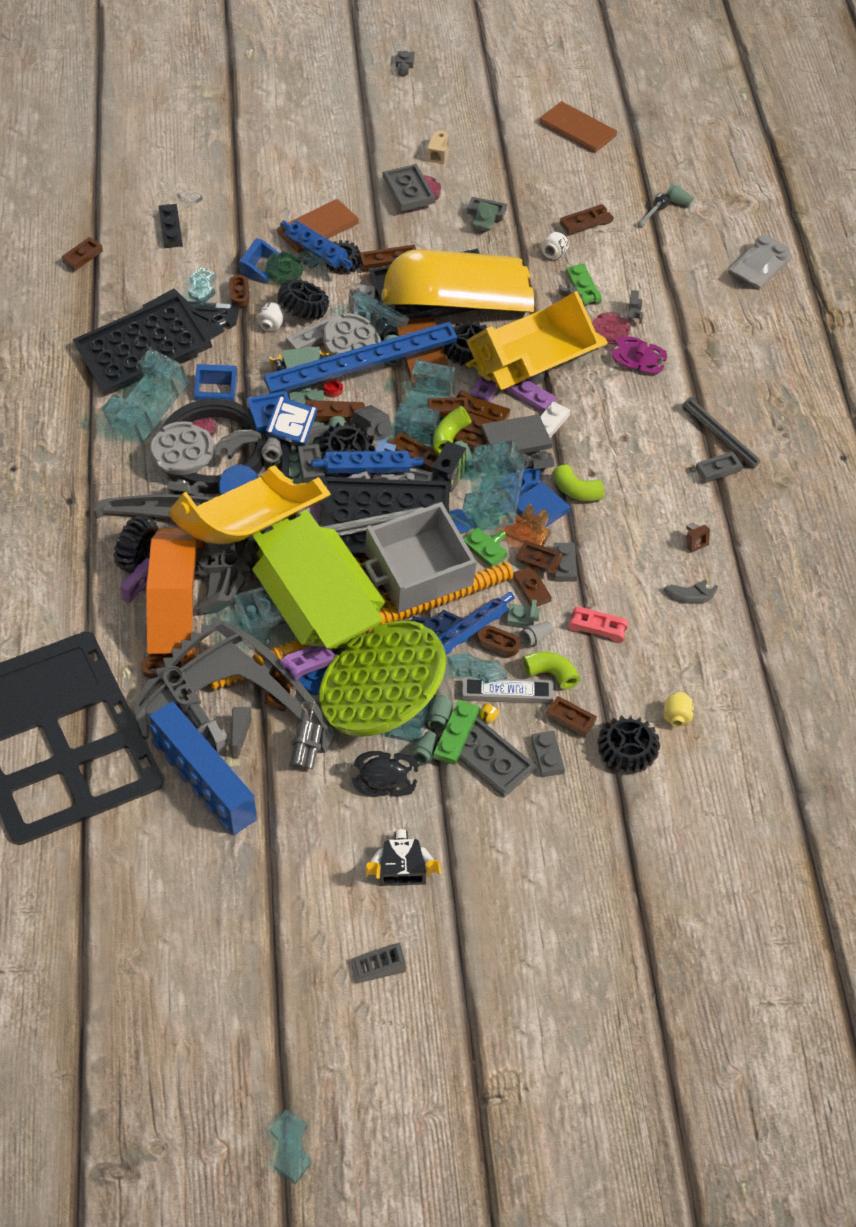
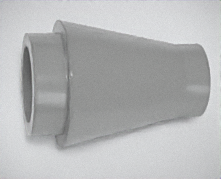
M268 436L261 451L266 461L276 462L282 456L280 438Z
M549 621L525 626L520 632V639L525 646L535 647L545 637L553 633V626Z

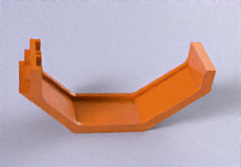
M159 528L151 539L146 587L147 654L150 656L173 655V648L182 649L181 640L191 641L196 548H204V541L190 536L181 528ZM195 647L183 657L185 660L195 658Z

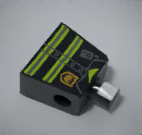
M447 441L433 465L432 481L450 482V492H452L465 475L466 448Z

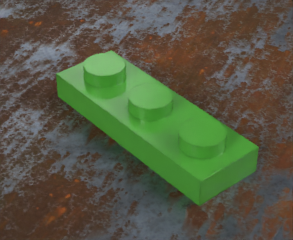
M458 699L434 751L435 759L456 765L480 712V706Z

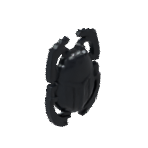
M383 751L362 753L353 763V766L357 767L360 771L356 778H352V783L360 793L369 796L388 795V789H391L390 795L392 796L412 794L418 781L414 779L411 784L407 774L411 771L412 767H414L415 772H418L416 758L406 754L395 753L393 755L394 759H390L391 754L384 753ZM378 755V757L372 758L368 760V762L364 763L365 759ZM399 760L407 761L409 767L402 765ZM364 782L366 786L376 791L368 790L361 783ZM408 784L405 789L397 790L401 785Z

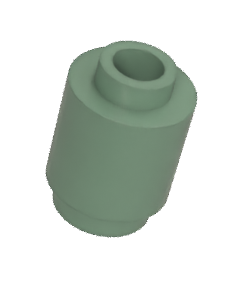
M438 695L431 699L427 721L428 726L434 730H444L451 717L453 702L447 696Z

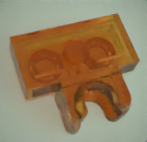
M528 504L522 514V518L513 514L503 532H505L506 536L522 543L527 540L544 546L551 534L550 529L545 527L549 520V514L545 509H542L538 515H535L532 504Z

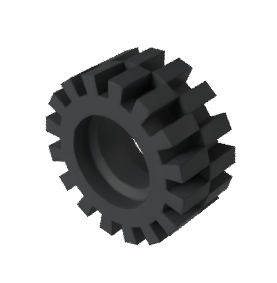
M339 240V243L333 242L346 250L348 254L347 259L353 262V266L350 269L343 265L334 268L326 263L327 268L329 267L330 271L334 270L336 274L340 272V275H343V272L350 274V270L354 272L355 268L358 269L360 265V250L358 246H354L353 242L349 244L347 240L345 243H342V240Z

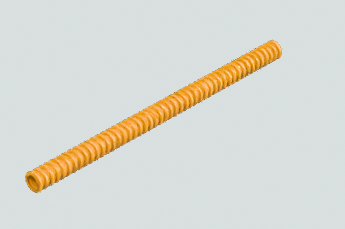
M504 561L502 565L497 564L496 567L491 566L490 569L485 568L484 571L480 570L478 574L475 573L472 586L398 613L394 604L392 606L389 604L386 608L381 607L379 614L383 621L379 625L397 620L402 621L403 618L408 619L409 615L413 617L415 613L421 614L422 611L426 612L428 608L432 610L434 606L439 607L440 604L445 605L446 602H452V599L456 601L458 597L464 598L465 595L474 594L477 590L482 591L483 588L488 589L489 586L498 585L501 581L512 580L513 570L510 564ZM371 628V629H369V630H367V631H365V632L369 633V632L372 631L373 628ZM292 640V643L286 642L285 646L281 644L279 648L273 647L271 651L282 660L288 654L311 646L301 645L299 640ZM254 654L252 659L260 666H263L264 659ZM240 675L215 681L209 685L211 689L216 691L217 687L224 688L225 684L229 686L231 682L237 683V680L242 681L244 677Z

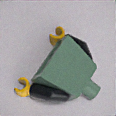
M320 347L282 350V359L280 354H278L276 359L269 357L271 367L275 368L277 372L329 357L330 353L323 354ZM318 382L300 387V393L310 392L311 385H316Z

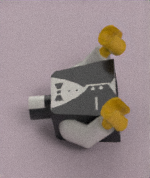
M400 829L394 832V840H386L384 847L378 849L371 861L366 864L365 877L375 875L376 879L380 878V886L426 885V872L427 877H431V873L441 875L440 862L434 860L426 848L420 847L419 840L408 839V831Z

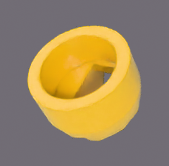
M484 703L479 712L480 719L483 721L486 718V723L493 722L499 715V711L488 703Z

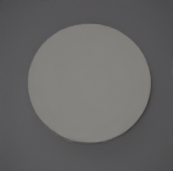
M343 313L341 316L330 319L323 331L324 345L332 356L381 342L379 332L377 333L376 329L370 324V321L352 313Z
M174 422L162 427V430L152 438L150 444L154 463L163 471L175 475H186L201 470L210 462L214 452L213 440L206 429L193 425L192 422Z

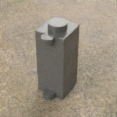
M373 405L353 411L354 417L350 419V424L355 423L357 428L362 426V432H366L369 435L368 437L376 441L393 435L390 417L387 413Z

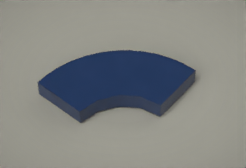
M443 609L436 616L429 618L413 616L410 621L423 624V626L430 630L432 629L439 636L463 620V618Z

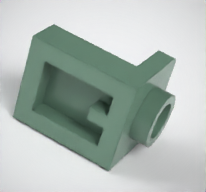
M479 202L475 220L472 222V224L477 225L476 229L487 231V228H493L498 206Z
M532 600V606L510 604L507 626L524 628L525 626L534 625V621L539 622L540 608H536L537 600Z

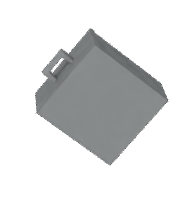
M442 502L371 527V525L366 527L365 553L369 560L364 563V566L374 585L384 586L398 613L474 584L477 562ZM372 567H373L374 570L376 571V573H377V575H378V578H377L376 574L374 573Z

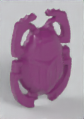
M630 336L616 339L615 344H618L619 349H612L611 355L618 364L630 369H638L639 366L641 372L658 375L663 370L664 365L658 367L657 361L662 357L664 362L667 361V351L654 344H649L648 347L647 342Z

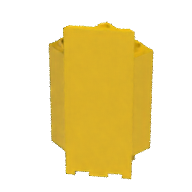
M576 291L539 312L495 330L491 326L466 341L475 359L465 365L469 368H476L479 375L488 381L493 380L496 382V387L503 390L608 343L606 338L595 332L582 299Z

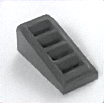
M233 707L231 748L234 759L239 758L251 723L250 707Z
M400 943L388 945L351 959L357 983L406 972V963ZM395 956L396 962L392 963L391 957ZM381 959H385L386 966L382 967ZM373 961H375L377 967L375 970H372L371 966ZM365 963L367 972L363 974L360 964Z

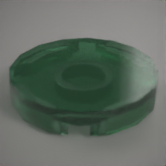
M288 252L271 254L265 266L268 277L281 285L287 280L301 279L304 270L300 259Z

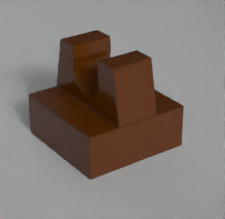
M693 522L686 525L688 530L686 535L687 549L690 552L709 545L710 529L705 524L698 526Z

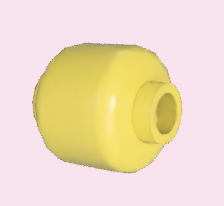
M675 692L665 699L664 719L674 727H682L689 724L693 719V700L683 692Z

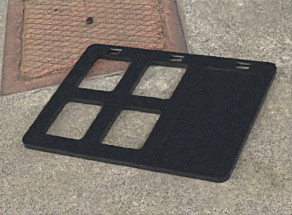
M84 631L0 662V741L36 727H41L54 753L52 758L5 775L0 767V814L14 844H26L158 791L163 787V776L92 632ZM96 652L99 660L92 662L89 655ZM106 702L120 730L75 749L70 748L58 720L93 705ZM121 704L124 712L117 714L114 706ZM123 748H128L142 778L97 797L92 796L79 767ZM147 757L150 766L143 768L139 760ZM57 774H63L76 804L32 823H25L12 795L13 792Z

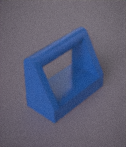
M256 238L239 261L240 275L267 283L283 261L284 256L264 240ZM262 257L273 260L265 273H262L255 267Z
M197 364L194 399H225L235 401L238 384L237 366ZM201 384L231 385V393L200 392Z

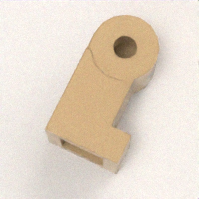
M439 130L434 132L427 147V162L445 164L449 134L446 131Z

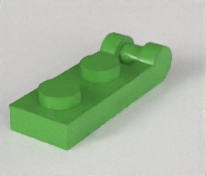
M585 264L566 267V274L573 287L577 288L583 298V305H589L590 302L600 303L602 301L601 293L597 291Z

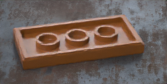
M562 101L540 117L539 123L595 153L617 136V130Z
M335 199L288 222L292 224L295 220H298L328 239L359 224V218L341 201ZM277 228V233L298 253L306 250L286 238L284 234L285 229Z
M433 316L395 323L399 336L436 326ZM443 346L404 357L412 382L450 376L451 371Z

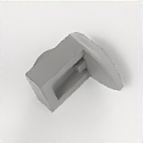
M216 720L204 723L197 728L205 739L210 738L219 755L226 752L225 743L228 742V737L224 729L220 730Z

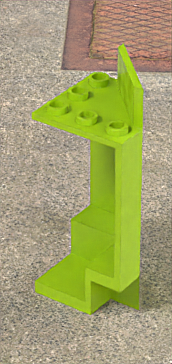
M308 509L299 512L300 516L291 521L287 518L272 525V530L264 534L258 532L252 535L260 546L259 551L256 553L260 560L252 570L301 645L346 649L350 641L383 621L379 611L385 604L384 599L336 530L319 527Z

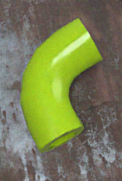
M462 406L445 416L433 434V448L438 456L447 441L453 443L455 435L472 423L468 413Z
M567 464L560 465L553 470L552 476L556 485L562 493L571 499L578 501L604 499V486L600 479L591 481L580 480L575 476L572 467Z
M541 651L522 656L523 666L529 677L541 673L551 674L556 678L560 688L565 690L575 687L581 680L577 669L570 660L558 653Z

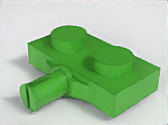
M477 527L464 538L469 550L489 567L496 566L508 557L507 551L498 544L506 538V534L502 530L491 537Z

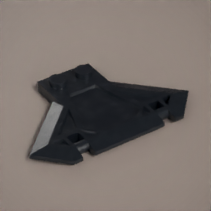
M173 288L142 306L145 308L179 292ZM183 297L209 339L225 332L223 327L226 325L232 328L237 324L240 306L187 301Z

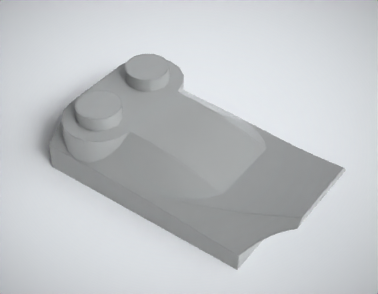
M762 235L756 238L755 244L729 269L728 273L760 290L791 261L792 255L786 245L767 235Z

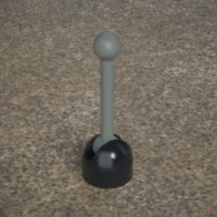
M660 193L655 197L653 202L654 208L643 220L638 221L639 227H644L645 222L657 209L663 210L670 204L669 198L665 194Z

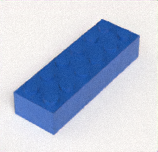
M173 701L149 715L151 722L149 729L153 734L151 739L153 745L157 750H162L165 753L164 756L171 766H176L181 779L191 784L194 794L198 798L200 796L203 798L208 811L211 814L215 813L219 817L218 821L225 830L229 829L235 835L257 821L253 793Z

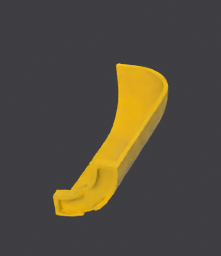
M426 249L410 250L401 254L392 262L386 273L384 289L381 293L383 305L386 306L414 304L534 312L533 287H529L528 279L531 277L527 266L522 265L520 258L514 256Z
M274 465L268 468L261 477L199 506H196L187 492H185L171 507L169 516L183 531L198 540L211 544H231L244 540L325 500L331 494L319 477L309 483L293 484V480L285 477Z

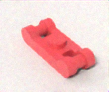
M575 607L572 612L573 618L570 619L568 628L574 632L584 631L611 638L612 641L621 643L624 640V631L629 623L621 617L583 607Z

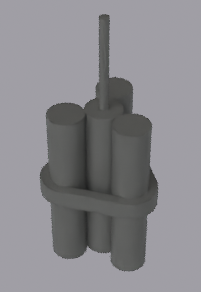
M313 700L309 721L302 720L299 723L296 737L292 741L294 746L290 766L314 768L317 750L321 748L319 741L323 728L321 725L311 723L316 700Z

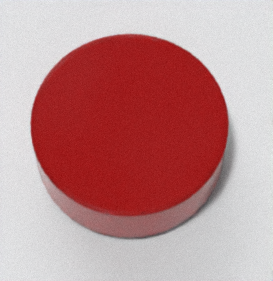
M336 379L326 380L323 384L324 395L332 398L338 397L342 394L343 384Z

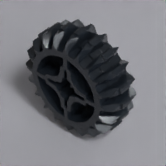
M292 279L283 282L277 294L278 304L281 305L282 309L286 310V313L292 314V317L302 318L305 321L308 319L311 321L315 319L320 320V318L324 317L329 307L330 301L326 292L321 290V287L315 286L314 283L311 284L302 279Z
M472 320L470 323L465 321L462 324L456 323L453 329L457 335V342L444 345V351L448 359H452L453 363L459 362L460 366L475 359L466 340L485 330L487 326H481L479 322L475 324Z
M347 421L342 426L338 422L335 427L331 425L320 439L321 459H324L326 452H333L331 445L337 452H343L349 445H351L349 450H345V452H357L360 450L355 444L357 442L362 451H374L375 447L372 445L373 438H368L369 435L366 432H362V426L355 428V423L348 426Z
M140 515L133 516L131 520L127 521L126 526H123V530L119 533V538L116 540L117 543L114 547L113 557L117 567L126 572L133 573L138 564H141L146 558H150L151 539L158 531L156 522Z
M621 715L619 721L613 718L611 723L606 722L604 729H601L597 742L598 752L602 755L603 762L608 761L609 768L616 766L617 772L624 769L626 775L630 770L637 774L639 768L645 772L647 766H652L654 760L658 758V751L660 750L659 734H655V727H649L648 721L642 723L640 717L634 720L632 715L628 719ZM640 739L644 742L646 748L642 746L643 743L639 741ZM611 740L615 742V745L618 747V749H616L612 745Z

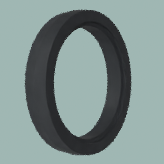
M204 399L189 403L170 415L162 426L164 427L174 422H194L208 417H221L236 421L247 430L256 431L249 409L242 404L225 399ZM260 432L262 434L261 440L255 443L252 455L243 464L250 467L257 475L266 461L261 453L267 441L266 432ZM166 472L174 482L178 479L189 482L190 486L198 481L204 482L208 487L200 488L198 493L220 494L218 482L221 475H201L197 473L175 475Z

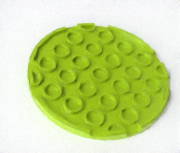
M393 621L375 626L373 631L365 635L360 634L347 644L348 647L340 656L336 655L332 660L320 685L319 701L322 713L329 723L344 734L365 737L395 729L418 714L437 692L446 668L444 646L432 629L430 630L423 626V624L414 621Z

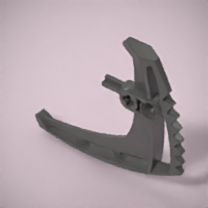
M158 494L106 498L97 503L94 508V514L96 519L107 513L171 519L169 511L181 495ZM189 495L196 506L214 499V497ZM250 536L248 539L244 557L240 558V555L236 552L237 542L231 544L209 543L210 553L203 554L198 558V562H195L194 574H199L200 577L209 581L207 600L198 605L199 613L219 612L232 604L245 584L244 575L250 573L248 566L255 564L252 557L257 555L255 547L259 545L253 536ZM232 579H236L235 584L229 594Z
M212 617L211 625L201 624V633L191 631V641L181 640L182 649H172L173 658H163L166 667L156 668L158 677L147 681L133 706L141 733L145 739H148V727L151 725L149 715L172 701L176 705L178 704L184 713H189L197 727L209 722V718L200 706L201 700L196 692L208 684L232 676L240 675L256 683L285 705L301 721H309V716L301 707L302 703L305 702L311 710L314 699L301 682L295 680L290 675L291 672L280 665L281 660L268 647L237 626ZM216 630L226 637V639L215 644L182 668L175 666L193 647ZM241 641L264 659L263 666L256 663L235 644ZM272 667L296 691L295 697H292L269 675ZM173 676H180L178 682H169ZM160 682H164V684H162V685L146 700V702L142 705V703L144 702V700L146 699V697L150 694V692H151ZM186 694H188L190 697V699L187 701H185L183 697ZM315 702L313 714L320 725L323 726L324 731L321 732L320 741L322 742L323 751L326 753L331 747L336 733Z

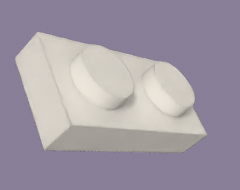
M554 401L540 416L550 438L570 416V409Z

